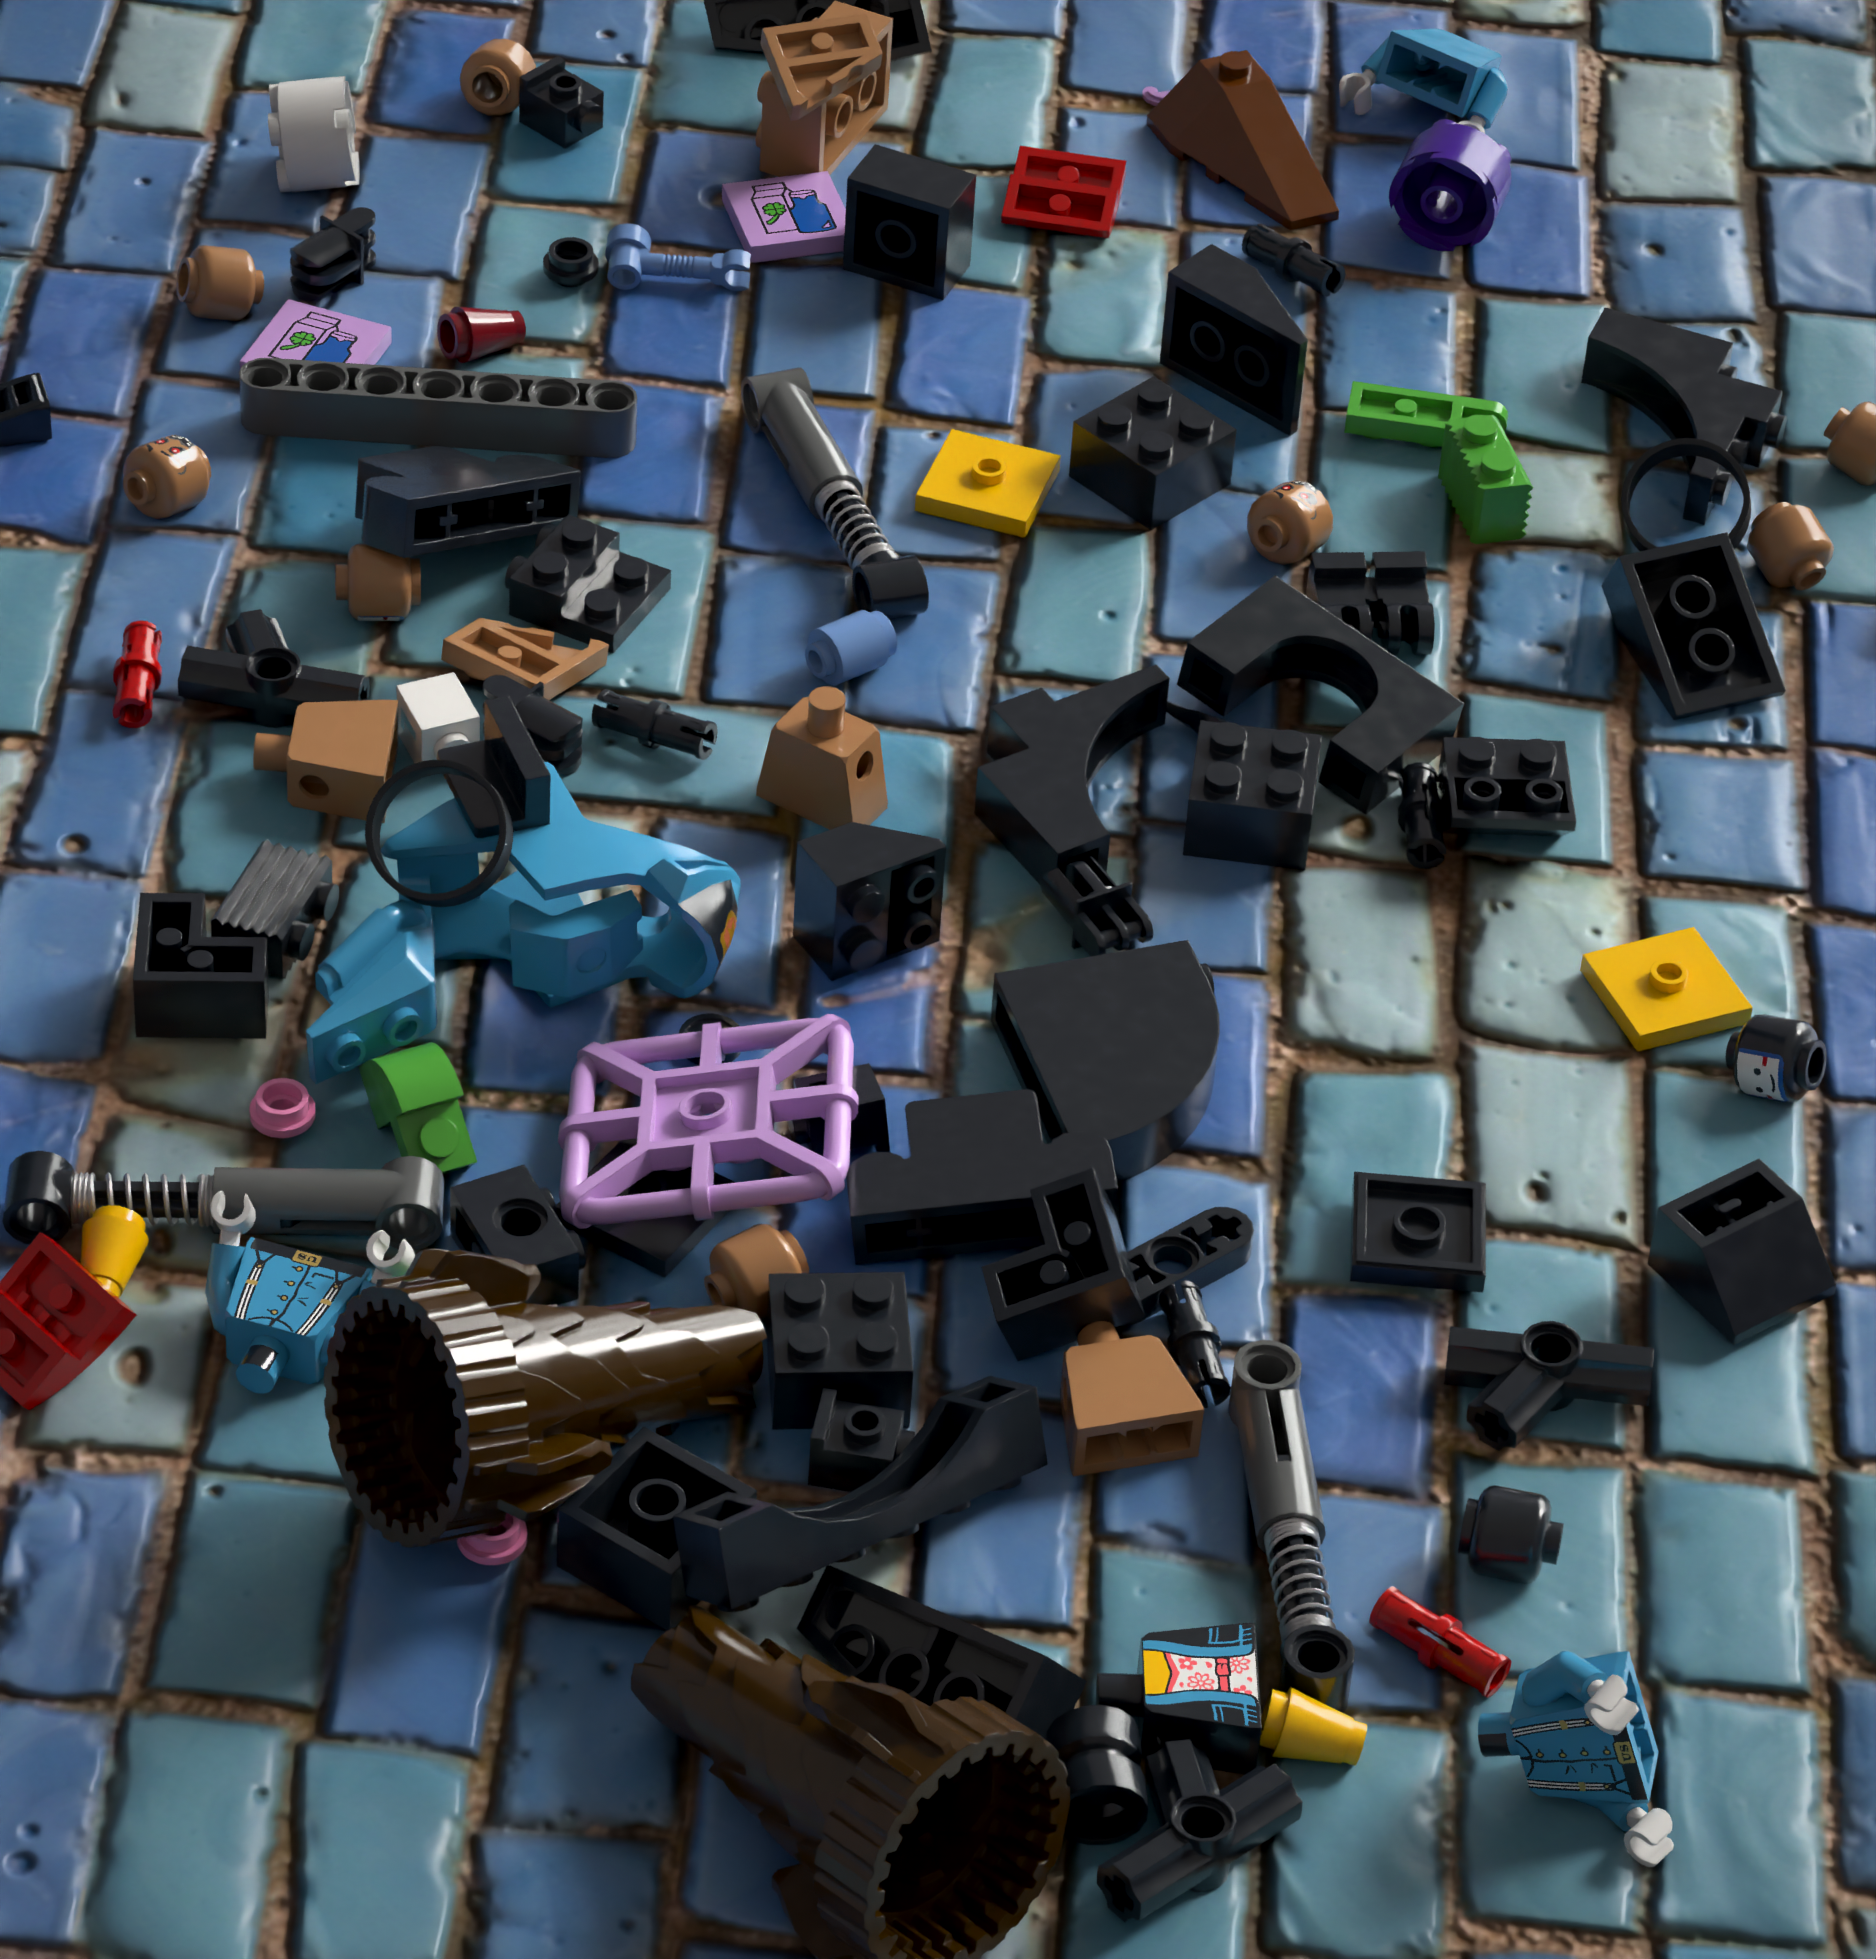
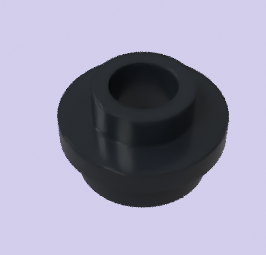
M565 237L554 241L550 245L549 252L543 258V271L549 279L561 286L578 287L592 280L598 274L599 260L589 242L576 237Z

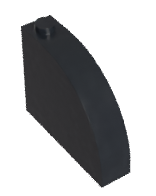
M1188 940L994 973L991 1022L1022 1090L1029 1089L1036 1093L1041 1131L1047 1144L1052 1143L1053 1139L1073 1131H1089L1100 1135L1108 1141L1112 1149L1118 1183L1152 1168L1171 1155L1193 1133L1204 1116L1212 1095L1220 1022L1211 970L1206 963H1199Z

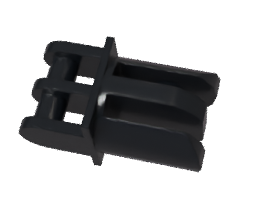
M358 207L333 221L322 215L320 217V231L290 248V271L293 275L290 278L292 291L299 300L311 301L317 299L348 279L360 285L364 284V271L376 263V254L370 249L376 242V234L370 229L376 221L374 211L369 208Z
M494 675L485 679L483 682V693L488 697L486 700L510 697L543 761L552 764L558 774L570 775L575 773L582 760L583 718L544 698V683L542 682L537 683L530 689L503 675ZM485 701L483 702V713H484V715H485Z
M1092 856L1087 858L1085 862L1076 861L1067 864L1064 867V874L1059 868H1055L1043 875L1040 881L1042 893L1073 929L1071 946L1073 949L1083 947L1090 956L1105 954L1106 949L1111 947L1117 951L1125 950L1129 947L1130 941L1134 939L1141 943L1153 939V927L1150 918L1131 896L1132 883L1127 882L1117 886Z

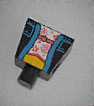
M1255 1623L1228 1624L1146 1634L1140 1641L1137 1674L1097 1673L1096 1705H1106L1121 1709L1131 1717H1138L1142 1756L1145 1758L1160 1750L1165 1742L1190 1739L1192 1744L1198 1749L1207 1750L1213 1770L1247 1774L1257 1767L1262 1731Z

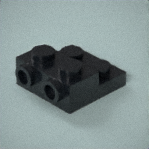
M568 514L558 526L547 523L541 528L536 538L534 552L528 558L517 555L509 564L505 576V586L509 589V615L588 645L590 639L603 641L609 644L608 652L614 653L671 589V570L620 552L619 532Z

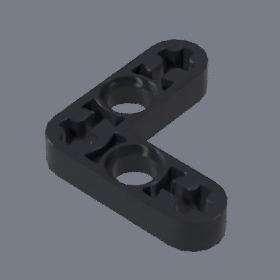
M1214 1207L1193 1216L1128 1251L1127 1256L1145 1317L1121 1326L1139 1323L1161 1311L1158 1302L1159 1294L1169 1284L1174 1283L1180 1301L1185 1298L1180 1281L1193 1282L1198 1285L1199 1289H1202L1246 1264L1251 1255L1254 1234L1253 1223L1248 1216L1237 1209ZM1038 1240V1246H1029L1021 1248L1024 1251H1028L1030 1249L1045 1245L1044 1240ZM1164 1260H1176L1185 1264L1189 1269L1179 1274H1170L1161 1271L1155 1265Z

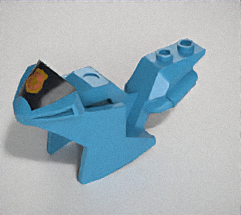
M544 762L551 774L550 824L513 832V844L509 861L517 869L516 872L496 883L475 899L456 906H426L411 901L399 893V901L391 903L383 909L377 908L318 965L319 970L315 974L316 989L331 1006L306 1030L310 1078L315 1084L321 1083L338 1074L350 1071L370 1059H374L400 1046H405L433 1031L438 1022L435 960L507 959L512 965L513 986L534 990L550 1008L595 993L629 978L649 977L652 986L679 998L697 995L713 982L731 945L737 922L738 900L741 892L740 878L735 870L725 861L716 860L690 848L651 836L587 820L581 814L555 767L548 762ZM453 798L387 839L381 848V853L384 857L397 859L398 883L422 893H446L467 885L479 876L478 853L494 852L499 835L476 838L456 799ZM626 884L640 885L669 906V910L666 914L658 917L642 916V906L632 890L584 905L578 893Z

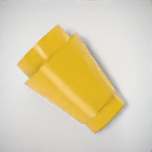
M109 1205L96 1209L93 1216L86 1220L82 1226L81 1265L120 1298L148 1246L149 1240L145 1232V1221L139 1214L125 1207Z
M1292 1687L1289 1688L1287 1693L1271 1689L1261 1715L1262 1731L1260 1746L1271 1749V1757L1339 1764L1343 1762L1356 1766L1364 1745L1367 1724L1355 1721L1354 1718Z

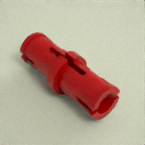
M148 621L131 622L125 627L123 631L122 656L117 659L113 669V681L117 687L112 709L114 719L120 717L118 723L127 728H140L150 722L153 713V694L159 688L162 680V667L158 662L162 633L160 630L155 632L156 625Z
M1391 1586L1382 1593L1372 1609L1369 1623L1376 1629L1383 1630L1418 1653V1661L1429 1669L1434 1670L1437 1666H1440L1479 1690L1487 1698L1494 1695L1505 1681L1511 1668V1660L1462 1631V1622L1452 1615L1444 1614L1440 1617L1402 1594L1394 1586ZM1423 1628L1463 1654L1461 1656L1455 1654L1428 1635L1418 1631V1629Z

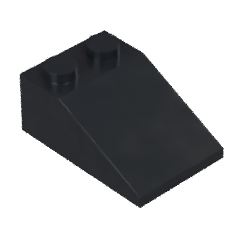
M1210 244L1168 272L1160 364L1289 436L1297 432L1308 339L1255 267Z
M1728 532L1618 557L1601 587L1620 639L1673 720L1778 697L1785 693V686Z

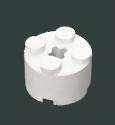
M345 76L287 81L269 85L272 113H268V127L271 145L278 146L280 160L276 161L280 192H302L359 185L358 151L355 152L354 134H356L355 117L348 81H345Z

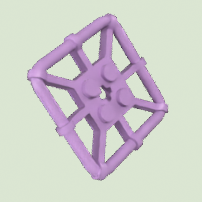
M826 1014L821 1018H806L731 1028H722L720 1022L703 1024L702 1031L621 1040L606 1044L592 1042L579 1050L577 1062L571 1074L567 1117L562 1120L558 1134V1143L563 1149L559 1188L563 1219L579 1229H585L591 1225H606L693 1214L695 1220L699 1221L713 1219L714 1212L804 1202L817 1198L828 1201L834 1198L845 1188L844 1179L846 1178L850 1163L851 1121L858 1114L859 1097L852 1088L854 1043L849 1023L834 1014ZM776 1048L761 1059L722 1063L725 1060V1054ZM822 1053L828 1055L827 1085L776 1091V1085ZM700 1057V1066L653 1071L641 1065L644 1063ZM608 1080L640 1096V1107L594 1112L596 1083ZM822 1117L825 1120L824 1154L821 1156L774 1132V1122ZM637 1138L635 1146L587 1178L589 1154L595 1149L597 1143ZM761 1158L794 1175L713 1185L714 1167L717 1163L731 1162L741 1164ZM692 1166L691 1188L617 1196L652 1171H680Z

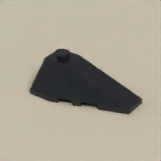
M704 0L715 49L764 53L760 44L762 28L812 21L814 18H819L834 1H838L893 18L891 62L932 52L920 0Z
M831 1565L826 1566L796 1628L843 1675L848 1677L854 1676L865 1683H882L900 1689L928 1706L944 1699L955 1701L959 1697H972L978 1702L984 1700L1030 1728L1045 1740L1046 1731L1052 1722L1065 1712L1075 1708L1087 1682L1046 1655Z

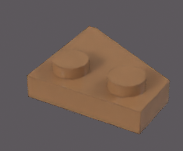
M867 13L762 28L760 44L790 121L799 120L872 74L881 66L883 52Z
M478 618L443 639L441 660L463 670L469 677L485 681L490 676L503 675L530 689L537 683L542 682L544 683V698L550 700L605 666L609 644L590 639L588 647L584 650L553 645L554 632L537 628H519L505 622Z

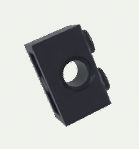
M525 1165L450 1187V1235L460 1250L508 1258L521 1264H535L541 1274L540 1283L525 1303L539 1305L557 1304L558 1306L579 1299V1270L584 1269L586 1265L585 1252L581 1240L574 1230L566 1231L558 1218L556 1204L551 1192L547 1187H538Z

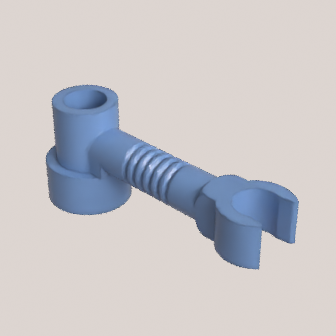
M620 224L613 227L608 233L605 257L609 263L608 280L618 289L629 290L635 288L641 281V275H665L666 277L671 275V277L682 276V278L708 279L713 284L722 285L731 291H744L749 288L750 273L733 270H749L751 254L747 251L734 249L724 254L716 253L712 257L671 256L670 254L650 253L651 237L644 228L638 225Z

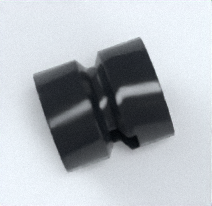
M1106 1705L1083 1706L1069 1710L1057 1717L1046 1731V1741L1051 1743L1059 1752L1058 1759L1064 1762L1068 1773L1066 1785L1070 1787V1806L1064 1836L1071 1841L1086 1845H1108L1123 1841L1137 1833L1147 1821L1148 1800L1145 1776L1141 1771L1142 1751L1139 1728L1133 1717L1121 1709Z

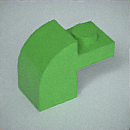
M430 1042L370 1059L358 1067L377 1128L382 1129L392 1126L401 1157L415 1156L425 1158L435 1163L442 1171V1174L463 1169L477 1163L458 1102V1098L464 1095L462 1087L450 1060L436 1043Z

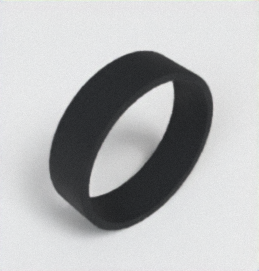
M1680 438L1654 446L1634 463L1623 484L1621 507L1627 533L1639 551L1658 547L1648 542L1638 532L1631 520L1630 502L1638 482L1650 469L1665 460L1680 456H1698L1710 459L1723 466L1734 476L1743 493V507L1736 525L1728 535L1734 549L1740 544L1746 534L1751 518L1750 490L1742 467L1725 449L1701 439Z
M427 760L412 764L398 771L378 790L367 814L365 840L369 857L376 871L398 893L418 904L432 907H450L475 899L497 881L504 871L511 854L513 825L505 801L499 792L480 773L454 761ZM437 774L463 776L484 787L495 804L499 818V837L492 859L478 877L454 891L429 894L414 891L401 885L388 871L380 849L381 824L387 808L405 787L421 778Z

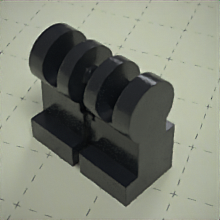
M1425 551L1373 552L1369 577H1366L1367 565L1364 552L1311 553L1306 596L1370 640H1372L1373 628H1378V637L1381 638L1382 648L1392 655H1398L1401 641L1410 644L1414 655H1431L1434 644L1435 623L1434 610L1429 601L1426 582L1427 560Z

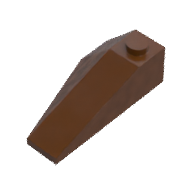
M1247 50L1239 52L1230 51L1221 56L1199 60L1147 115V126L1169 153L1181 161L1192 157L1206 166V177L1217 184L1225 180L1234 184L1245 192V202L1287 229L1294 230L1338 220L1339 209L1272 79Z

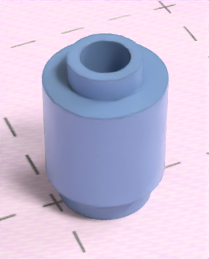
M860 610L812 630L808 636L805 649L806 663L814 676L822 679L829 685L836 686L885 665L888 657L894 655L897 650L896 633L890 620L882 612Z

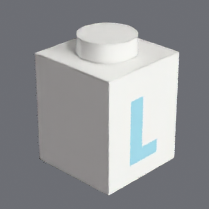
M454 672L396 685L398 735L414 764L427 760H437V752L440 749L480 741V716Z

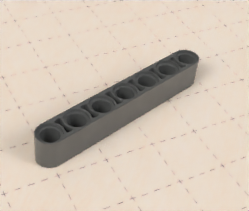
M257 358L245 363L239 371L241 424L246 430L260 435L420 446H446L450 448L600 458H619L629 454L636 446L637 394L631 386L618 381L281 358Z

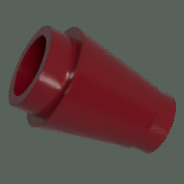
M454 307L450 313L440 316L437 325V337L443 355L448 359L457 358L461 363L472 361L516 344H522L526 336L525 321L518 310Z

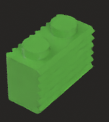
M1472 415L1467 418L1449 419L1445 423L1438 479L1442 480L1441 485L1445 487V493L1449 494L1448 499L1452 500V506L1456 508L1455 513L1459 514V521L1463 522L1462 527L1467 529L1466 535L1470 536V542L1484 544L1523 538L1526 535L1524 528L1528 525L1525 519L1529 517L1527 509L1531 506L1528 501L1532 498L1530 491L1533 489V486L1500 422L1494 415Z

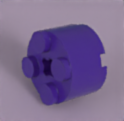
M1448 119L1435 122L1431 128L1418 135L1409 147L1389 189L1390 207L1392 208L1394 205L1400 218L1398 225L1403 232L1416 243L1442 252L1454 251L1456 246L1471 243V247L1480 243L1492 228L1510 190L1511 155L1507 148L1502 144L1496 143L1488 135L1473 127L1457 124Z

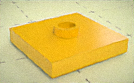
M951 429L916 493L915 511L1025 538L1060 471L1061 455Z
M1695 927L1585 953L1582 956L1581 973L1637 1052L1742 1026L1751 1018L1752 1005Z

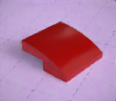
M1020 146L1014 174H1011L1001 223L1109 238L1114 226L1125 181L1126 161Z
M41 1232L0 1281V1386L22 1407L28 1410L33 1409L53 1396L81 1374L120 1336L137 1316L134 1311L57 1242Z

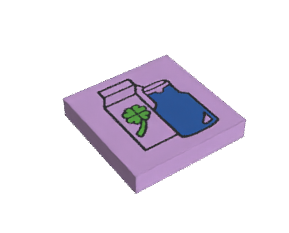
M828 171L722 184V202L744 250L751 254L750 263L844 251L846 209Z
M288 299L242 357L240 369L248 361L257 358L375 365L392 343L391 327Z

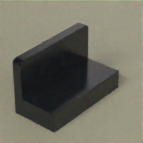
M510 697L486 700L484 740L440 749L437 752V760L458 762L480 773L499 792L505 801L511 816L513 832L550 824L551 774ZM443 774L476 838H485L499 835L497 810L487 790L466 777Z

